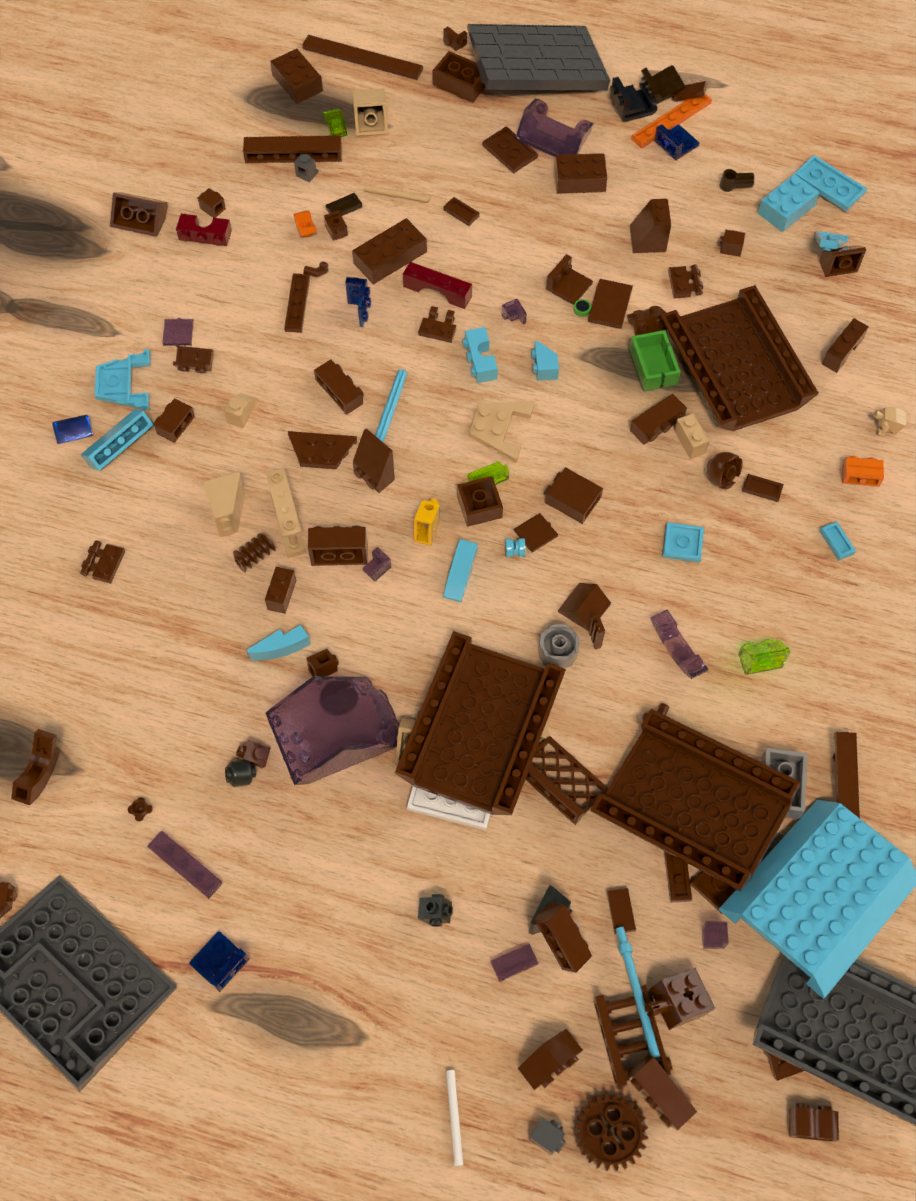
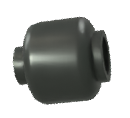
M248 760L230 761L228 766L225 767L226 782L230 783L233 787L248 786L252 783V778L256 777L255 766H251Z

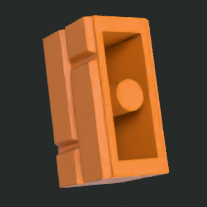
M858 456L846 457L842 465V483L880 487L884 479V460H877L874 457L868 459L859 458Z

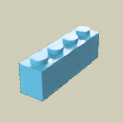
M134 409L80 455L91 469L100 471L151 428L153 423L143 410Z

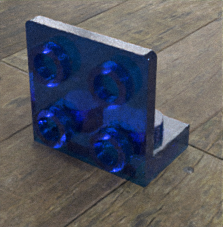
M661 124L656 129L655 142L675 160L697 148L700 144L680 125L669 130Z
M218 931L189 964L220 993L250 959L241 948L238 949Z

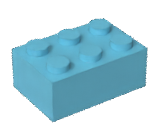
M793 174L761 200L758 214L784 232L815 207L820 192L796 174Z

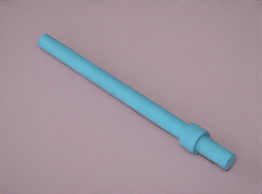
M624 927L616 928L620 944L618 946L619 952L624 958L650 1055L657 1058L660 1054L650 1018L647 1016L648 1011L645 1012L646 1004L631 955L633 952L631 943H628Z

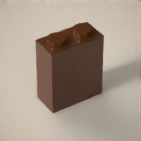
M565 467L562 472L557 473L552 486L549 485L544 492V495H546L545 503L583 524L602 498L603 488Z

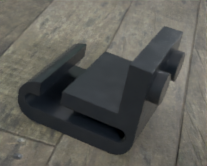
M618 76L612 79L610 98L622 121L628 122L655 114L657 105L649 94L646 85L640 83L639 87L641 90L636 91L633 85L624 87Z

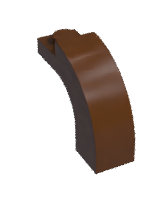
M40 729L34 732L32 755L25 771L13 782L12 800L30 806L43 792L53 773L59 749L56 748L57 735Z

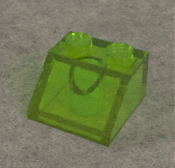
M766 639L761 643L754 644L750 642L744 644L738 654L744 674L749 675L783 668L790 654V649L780 639Z

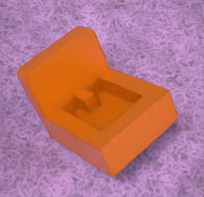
M309 210L294 214L296 228L300 236L309 237L313 233H317Z

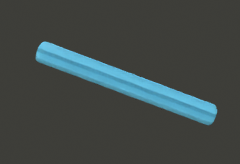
M399 369L375 433V436L382 442L385 440L407 377L406 370Z

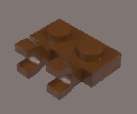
M431 306L429 317L422 319L418 335L452 343L456 332V325H453L455 311H447L445 322L436 321L438 318V307Z

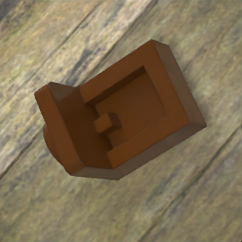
M446 27L443 29V40L446 45L457 51L467 44V32L463 31L457 34L450 27Z
M248 740L239 745L236 751L237 760H248L252 765L264 768L266 767L270 748Z

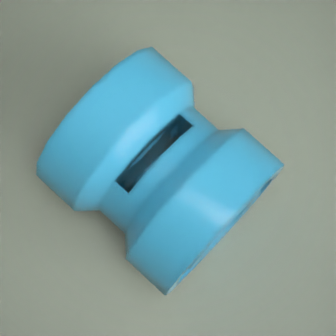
M519 538L518 540L505 539L506 557H513L514 555L525 557V538Z

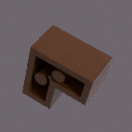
M565 1029L543 1043L518 1067V1070L534 1090L541 1085L546 1088L555 1080L552 1077L555 1073L559 1076L579 1060L577 1056L583 1049L569 1031Z

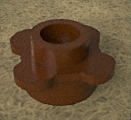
M142 797L135 800L128 807V813L133 814L138 822L143 821L144 817L153 810L152 806L147 805Z

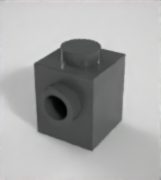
M543 1117L529 1138L530 1141L551 1156L554 1151L559 1154L566 1142L562 1139L565 1135L562 1132L563 1127L554 1120L548 1122Z

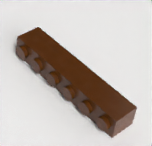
M341 135L244 137L243 155L245 163H294L301 154H308L315 162H342Z

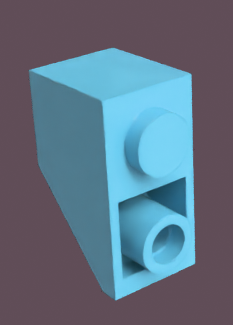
M535 341V346L531 349V357L535 359L533 374H536L537 380H557L559 375L558 355L539 341Z

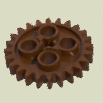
M605 1093L604 1100H601L599 1095H596V1103L589 1099L587 1102L590 1108L588 1109L584 1106L581 1108L585 1115L578 1114L576 1117L581 1121V1123L574 1125L576 1129L580 1130L574 1137L581 1138V1141L576 1146L584 1147L585 1150L582 1152V1156L590 1155L588 1163H591L593 1160L597 1161V1169L601 1164H604L605 1171H608L610 1165H613L614 1171L617 1172L619 1164H621L625 1170L627 1169L626 1161L634 1165L635 1160L633 1156L638 1158L642 1156L638 1149H646V1146L641 1143L642 1140L648 1139V1136L642 1134L643 1131L648 1129V1126L641 1125V1122L646 1118L638 1117L637 1114L640 1112V1108L632 1109L634 1101H631L628 1105L625 1103L626 1096H623L619 1101L617 1093H614L612 1099L609 1098L608 1093ZM614 1109L618 1112L619 1118L617 1121H611L608 1118V1110ZM598 1114L602 1115L604 1121L610 1129H612L613 1127L616 1129L614 1135L618 1139V1141L621 1144H623L624 1150L620 1149L616 1139L612 1135H610L609 1137L606 1135L608 1128L598 1118ZM590 1124H598L601 1128V1133L593 1135L589 1130ZM622 1129H629L632 1132L633 1138L631 1141H626L622 1138ZM605 1143H612L614 1145L615 1153L613 1155H607L604 1152L603 1146Z

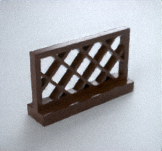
M551 736L546 738L537 747L534 758H542V766H534L531 763L525 779L574 825L592 808L599 794H590L589 786H597L601 790L600 793L604 795L608 790L607 786ZM550 744L555 748V754H546L544 747ZM545 758L556 759V767L545 766ZM559 759H567L570 762V767H560ZM546 771H557V780L549 779L546 776ZM560 772H571V780H560ZM574 772L584 774L585 781L575 780ZM561 785H572V793H564L561 790ZM575 785H586V794L575 793ZM576 798H587V806L582 809L576 804Z

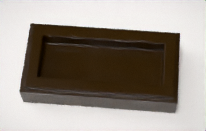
M354 192L325 206L328 213L339 210L341 216H344L362 208V202Z

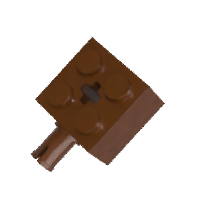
M696 968L662 979L652 986L650 991L655 1001L645 1005V1012L652 1010L647 1016L653 1018L662 1014L669 1030L699 1019L716 1009Z

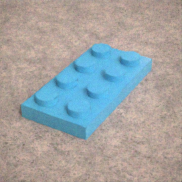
M815 155L794 173L819 191V195L846 212L867 191L866 187Z

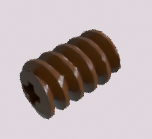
M259 533L257 538L253 537L251 542H246L245 547L240 546L239 551H233V557L238 567L245 573L244 566L251 569V561L258 564L257 557L263 560V553L269 556V549L276 551L269 538Z

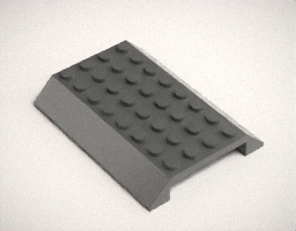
M783 955L754 1031L752 1045L916 1126V987L856 959L823 999L806 984L811 977Z

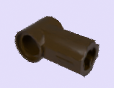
M726 169L723 172L719 187L726 192L732 191L734 187H753L754 173H737L733 169Z

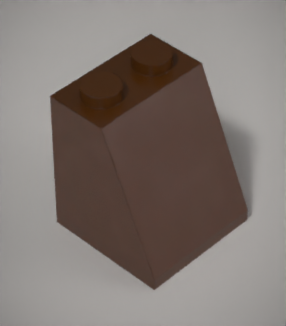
M651 199L630 224L633 253L666 252L671 230L668 199Z

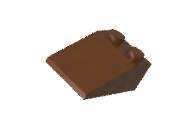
M367 428L363 431L353 459L354 474L359 479L362 478L366 481L368 487L372 490L375 489L378 493L395 480L393 450Z

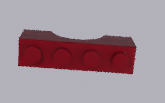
M409 262L403 272V287L418 293L424 288L434 289L443 294L449 304L466 309L472 298V284L413 262Z

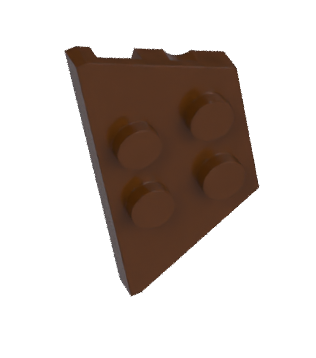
M288 431V437L300 467L337 469L342 459L346 458L349 454V449L353 444L356 445L357 436Z

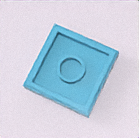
M667 522L662 557L700 563L704 527Z

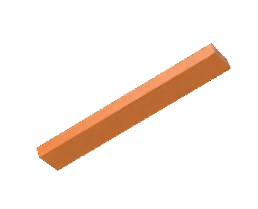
M706 94L702 97L687 99L633 134L631 140L641 149L710 105L712 99Z

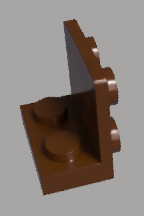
M566 254L547 276L546 290L574 305L593 284V280L573 270L571 265L572 257Z

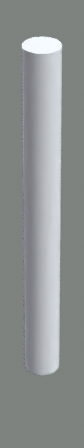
M455 1070L446 1071L454 1166H463Z

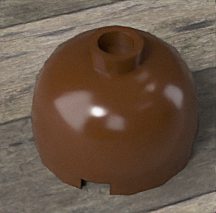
M720 452L709 460L707 465L710 481L724 490L732 487L736 483L733 481L735 477H739L743 467L742 459L731 452Z

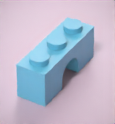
M486 328L466 330L465 338H462L464 349L467 348L468 351L466 352L468 363L471 362L472 365L470 366L472 377H475L477 383L496 380L498 368L494 355H481V353L489 351V338Z

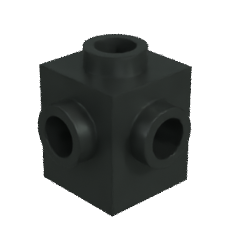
M432 894V897L420 898L419 920L433 927H441L444 923H450L453 906L451 901L444 898V895Z

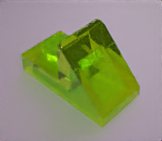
M334 109L323 112L330 135L348 136L342 111Z

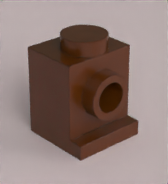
M339 210L324 215L325 227L333 241L348 236L347 225Z
M328 649L306 658L308 672L317 683L321 682L322 678L338 671L337 665H339V661L336 655H332Z

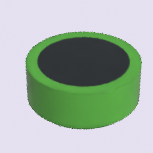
M580 299L575 302L574 313L576 315L585 317L590 314L591 303L589 301Z

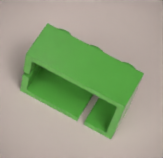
M665 330L631 337L629 351L644 392L659 389L660 385H662V388L678 385L681 372L672 347L669 346L670 342Z

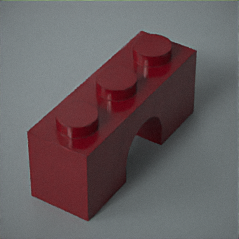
M182 213L176 226L179 240L218 246H228L232 232L230 219L213 217L210 225L201 227L199 226L197 215Z

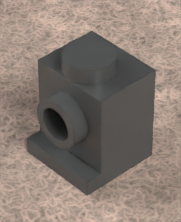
M301 154L294 162L296 176L309 183L319 172L316 169L315 160L308 154Z

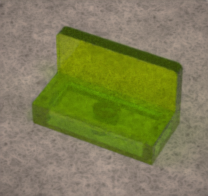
M499 461L467 474L469 481L493 476L495 485L509 480V468L507 465L502 466Z

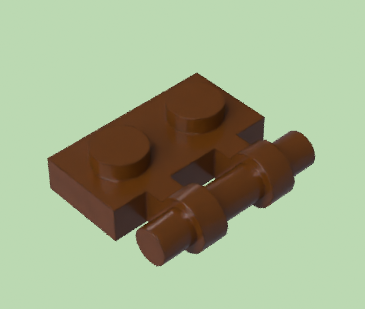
M696 264L691 266V271H687L686 266L669 267L668 273L673 298L691 297V292L695 291L698 296L703 294V282L700 281L701 272Z
M95 540L88 549L89 554L86 560L82 562L80 574L87 576L89 571H92L93 579L111 584L125 554L124 548L106 544L104 550H101L99 548L102 543ZM95 557H100L98 563L93 564Z

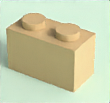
M694 413L678 418L674 431L689 458L692 459L706 454L710 441Z

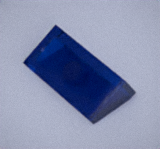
M88 415L52 422L57 444L93 436L91 421Z

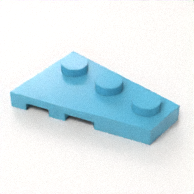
M822 231L815 232V239L822 250L831 251L832 248L837 249L848 243V235Z

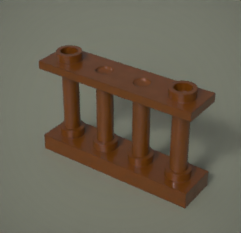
M642 985L641 990L645 1004L654 1002L651 991H647L646 985ZM604 995L595 996L593 1002L616 1089L625 1088L627 1081L631 1078L628 1073L634 1067L628 1069L623 1067L621 1058H623V1055L648 1050L649 1048L646 1040L624 1046L617 1045L615 1040L617 1033L643 1026L640 1018L615 1024L610 1021L609 1014L613 1010L634 1006L636 1001L634 996L611 1002L605 1001ZM653 1017L650 1018V1022L660 1054L658 1057L659 1061L657 1062L669 1076L671 1074L670 1070H673L670 1057L665 1055L656 1019Z

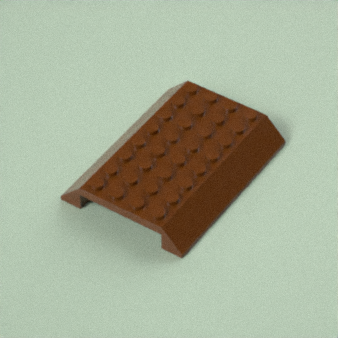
M756 285L739 290L737 299L683 316H680L677 310L660 315L714 417L722 428L736 431L797 411L819 393Z
M453 631L397 765L395 774L416 788L488 814L512 815L566 669L549 663L546 664L545 669L476 646L472 644V637Z
M650 709L641 724L642 733L605 795L599 794L590 812L741 892L752 879L790 810L800 781Z

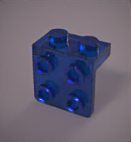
M346 277L348 304L358 305L360 327H364V323L368 322L369 312L367 309L371 307L370 287H368L367 279Z

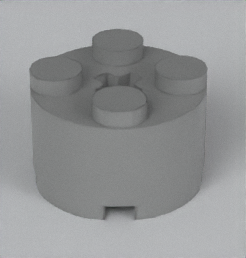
M565 624L549 626L540 637L539 655L543 664L546 666L549 663L561 668L571 667L577 658L579 649L577 633Z

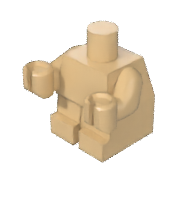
M885 407L882 411H875L873 415L874 418L879 419L878 425L882 427V429H877V435L884 437L888 430L893 434H897L906 426V410L896 407Z

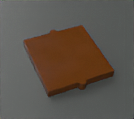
M541 513L514 529L519 538H525V545L531 552L536 551L558 537L551 523L547 522Z

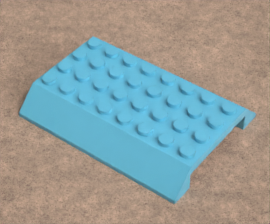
M817 799L763 859L752 879L740 892L736 889L719 908V911L736 924L742 919L811 977L806 984L824 999L915 888L916 870L907 855L841 803Z

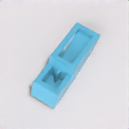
M459 540L443 598L462 602L478 552V543Z
M301 625L285 635L279 629L247 649V653L251 661L275 659L309 646L310 640Z

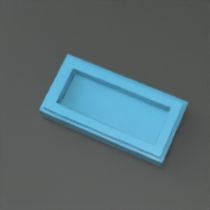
M837 521L820 528V533L838 561L856 553V550Z

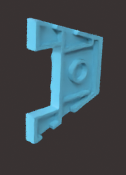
M146 349L141 354H131L126 359L120 361L116 359L96 366V400L149 410V394H131L132 367L150 366V350Z

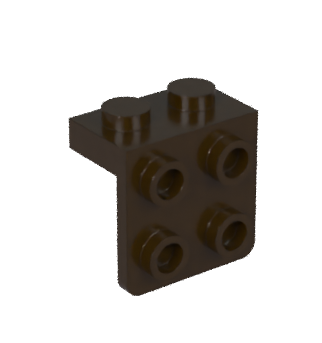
M673 65L651 76L647 67L641 70L643 75L641 80L648 86L647 90L655 98L657 104L685 88L684 82Z

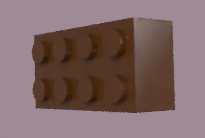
M406 218L353 249V264L374 285L409 264V262L427 253V238Z

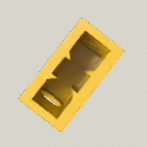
M430 498L429 501H421L414 518V542L432 545L440 519V504L437 499Z

